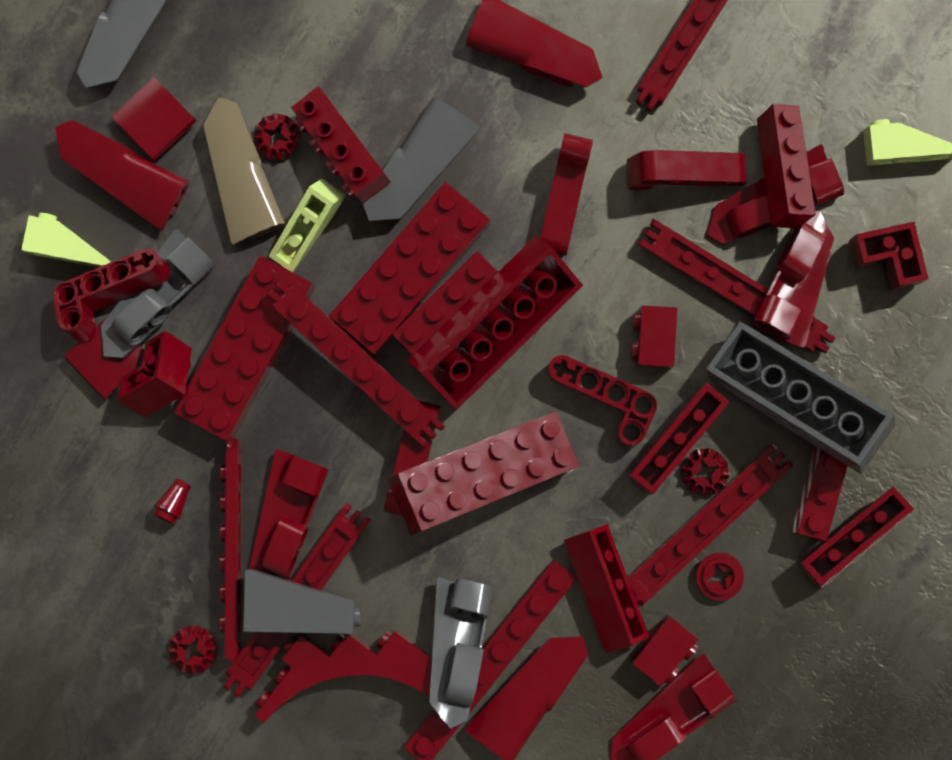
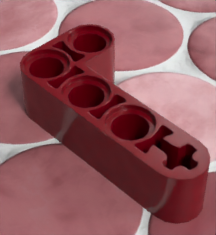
M566 133L563 136L540 239L549 244L558 255L563 256L567 255L593 144V139Z
M647 150L639 152L626 160L629 190H648L659 185L737 187L747 184L746 159L743 153Z
M145 248L59 284L54 290L53 300L60 328L77 342H87L96 332L94 311L162 284L169 278V264L155 250Z
M560 355L551 360L547 369L551 381L624 413L616 431L617 439L622 445L631 447L642 442L657 409V400L654 395L568 356ZM562 362L566 364L565 369L574 373L575 368H578L580 372L575 377L573 384L569 382L572 378L571 375L564 373L561 377H558L556 375L557 370L553 366H559ZM584 374L594 376L596 379L595 388L590 390L583 388L580 383L581 376ZM618 386L623 391L621 401L615 402L608 397L609 387ZM638 398L648 400L650 403L648 413L642 414L636 410L635 401ZM626 425H633L637 428L638 437L635 441H629L623 436V429Z
M419 401L438 419L440 405ZM432 423L429 428L435 433L436 427ZM403 430L393 476L428 462L433 440L425 432L421 437L429 445L423 448L412 436ZM389 486L384 512L402 516L392 489Z

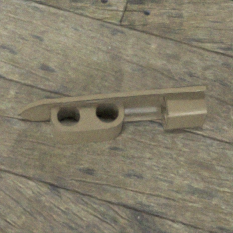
M219 97L203 126L230 240L235 245L248 237L253 240L278 230L285 225V222L237 102Z

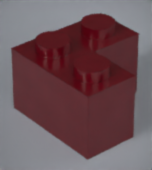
M915 222L856 234L849 239L855 268L884 262L891 290L917 285L929 279Z
M163 331L145 342L142 364L121 378L117 401L145 418L161 410L171 402L182 398L187 390L186 383L188 370L191 366L192 348L167 331Z

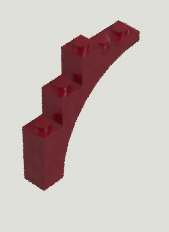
M397 629L392 635L389 632L385 633L376 645L381 649L378 653L354 634H347L345 637L339 634L330 646V649L334 651L332 655L304 633L298 639L293 636L283 648V651L287 654L282 659L291 668L288 670L284 667L274 680L278 685L271 694L266 691L255 706L259 708V711L255 717L265 723L283 703L298 692L319 682L342 676L371 675L390 678L412 686L430 697L432 656Z

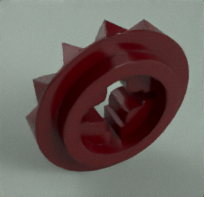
M273 113L263 117L258 125L255 126L253 139L257 150L264 157L272 160H282L288 158L297 150L300 143V131L295 122L287 115ZM281 127V134L288 141L277 140L272 146V137L266 131L276 132Z
M712 449L695 450L683 462L681 469L683 482L695 494L702 496L716 494L725 487L729 477L728 463L721 453ZM700 460H702L703 464L705 463L706 467H717L710 474L711 484H709L705 477L698 476L694 478V475L701 471Z
M710 554L701 560L696 571L697 585L703 594L711 599H730L742 588L744 582L743 568L739 561L729 554ZM715 564L721 572L731 571L724 578V589L718 581L708 582V579L715 575Z
M187 626L180 629L172 637L168 652L172 664L181 672L197 674L207 670L213 664L217 655V644L213 635L205 628ZM198 638L197 650L204 657L193 655L186 661L188 651L184 649L185 647L182 644L192 645Z

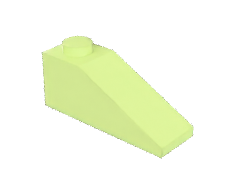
M888 119L875 120L871 122L872 125H869L863 131L867 166L952 159V143L902 123H890Z
M320 179L310 185L269 257L287 270L294 272L329 224L346 195L324 179Z
M39 213L38 217L29 215L21 249L27 254L97 268L111 262L66 226L56 221L57 216L47 213Z

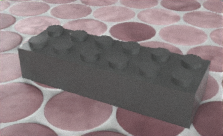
M741 321L706 368L711 381L862 474L895 426L894 414Z

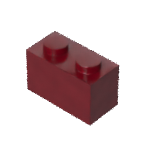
M642 305L639 308V313L634 312L633 330H638L637 342H632L631 359L636 360V367L672 369L674 367L678 308Z
M666 615L630 661L658 685L662 686L664 682L669 684L678 674L679 670L676 667L683 658L687 661L698 648L695 643L699 639L671 616Z

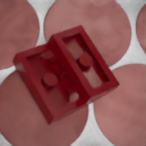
M154 77L112 116L116 123L154 161L196 122V119Z
M104 319L96 326V332L90 340L82 343L78 342L64 358L102 399L106 400L120 388L123 376L141 366L144 349L139 344L124 359L105 358L103 355L101 325L105 321Z

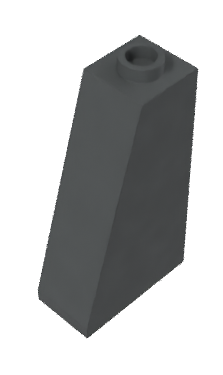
M255 569L245 570L243 632L353 634L355 627L361 626V608H356V601Z

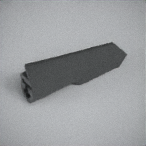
M110 0L106 12H102L97 19L77 69V74L86 89L118 81L167 0Z
M432 98L402 148H398L383 170L391 183L363 203L369 222L401 219L480 129L479 126L443 101Z
M178 229L173 230L157 252L170 266L169 278L160 285L119 301L102 323L101 333L103 355L105 358L124 359L168 318L172 306L215 267V264L208 255L189 237L185 238Z
M437 577L429 704L447 727L452 729L468 721L483 657L482 643L493 588L483 583L457 578L454 583Z

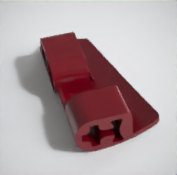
M482 0L471 26L466 46L522 65V69L528 73L564 86L572 87L574 84L587 88L603 78L592 48L500 0Z
M74 120L55 127L60 156L63 161L162 231L165 229L169 216L175 215L187 192L188 180L136 155V152Z
M819 144L807 151L814 206L843 196V183L832 158L827 159L823 145ZM765 177L715 205L707 233L709 238L725 245L772 227Z
M815 211L816 215L800 228H794L776 266L778 272L753 321L754 325L760 330L798 348L806 346L834 242V236L820 211Z
M280 449L275 450L249 569H255L289 580L308 532V521L329 469Z
M583 636L550 637L465 727V731L502 759L515 760L546 712L549 713L587 658L588 652Z
M701 653L612 738L611 760H658L686 740L687 735L737 701L718 671L713 668L704 653Z

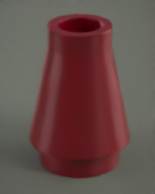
M176 478L171 487L154 505L156 509L153 514L174 525L177 519H181L187 496L192 486Z

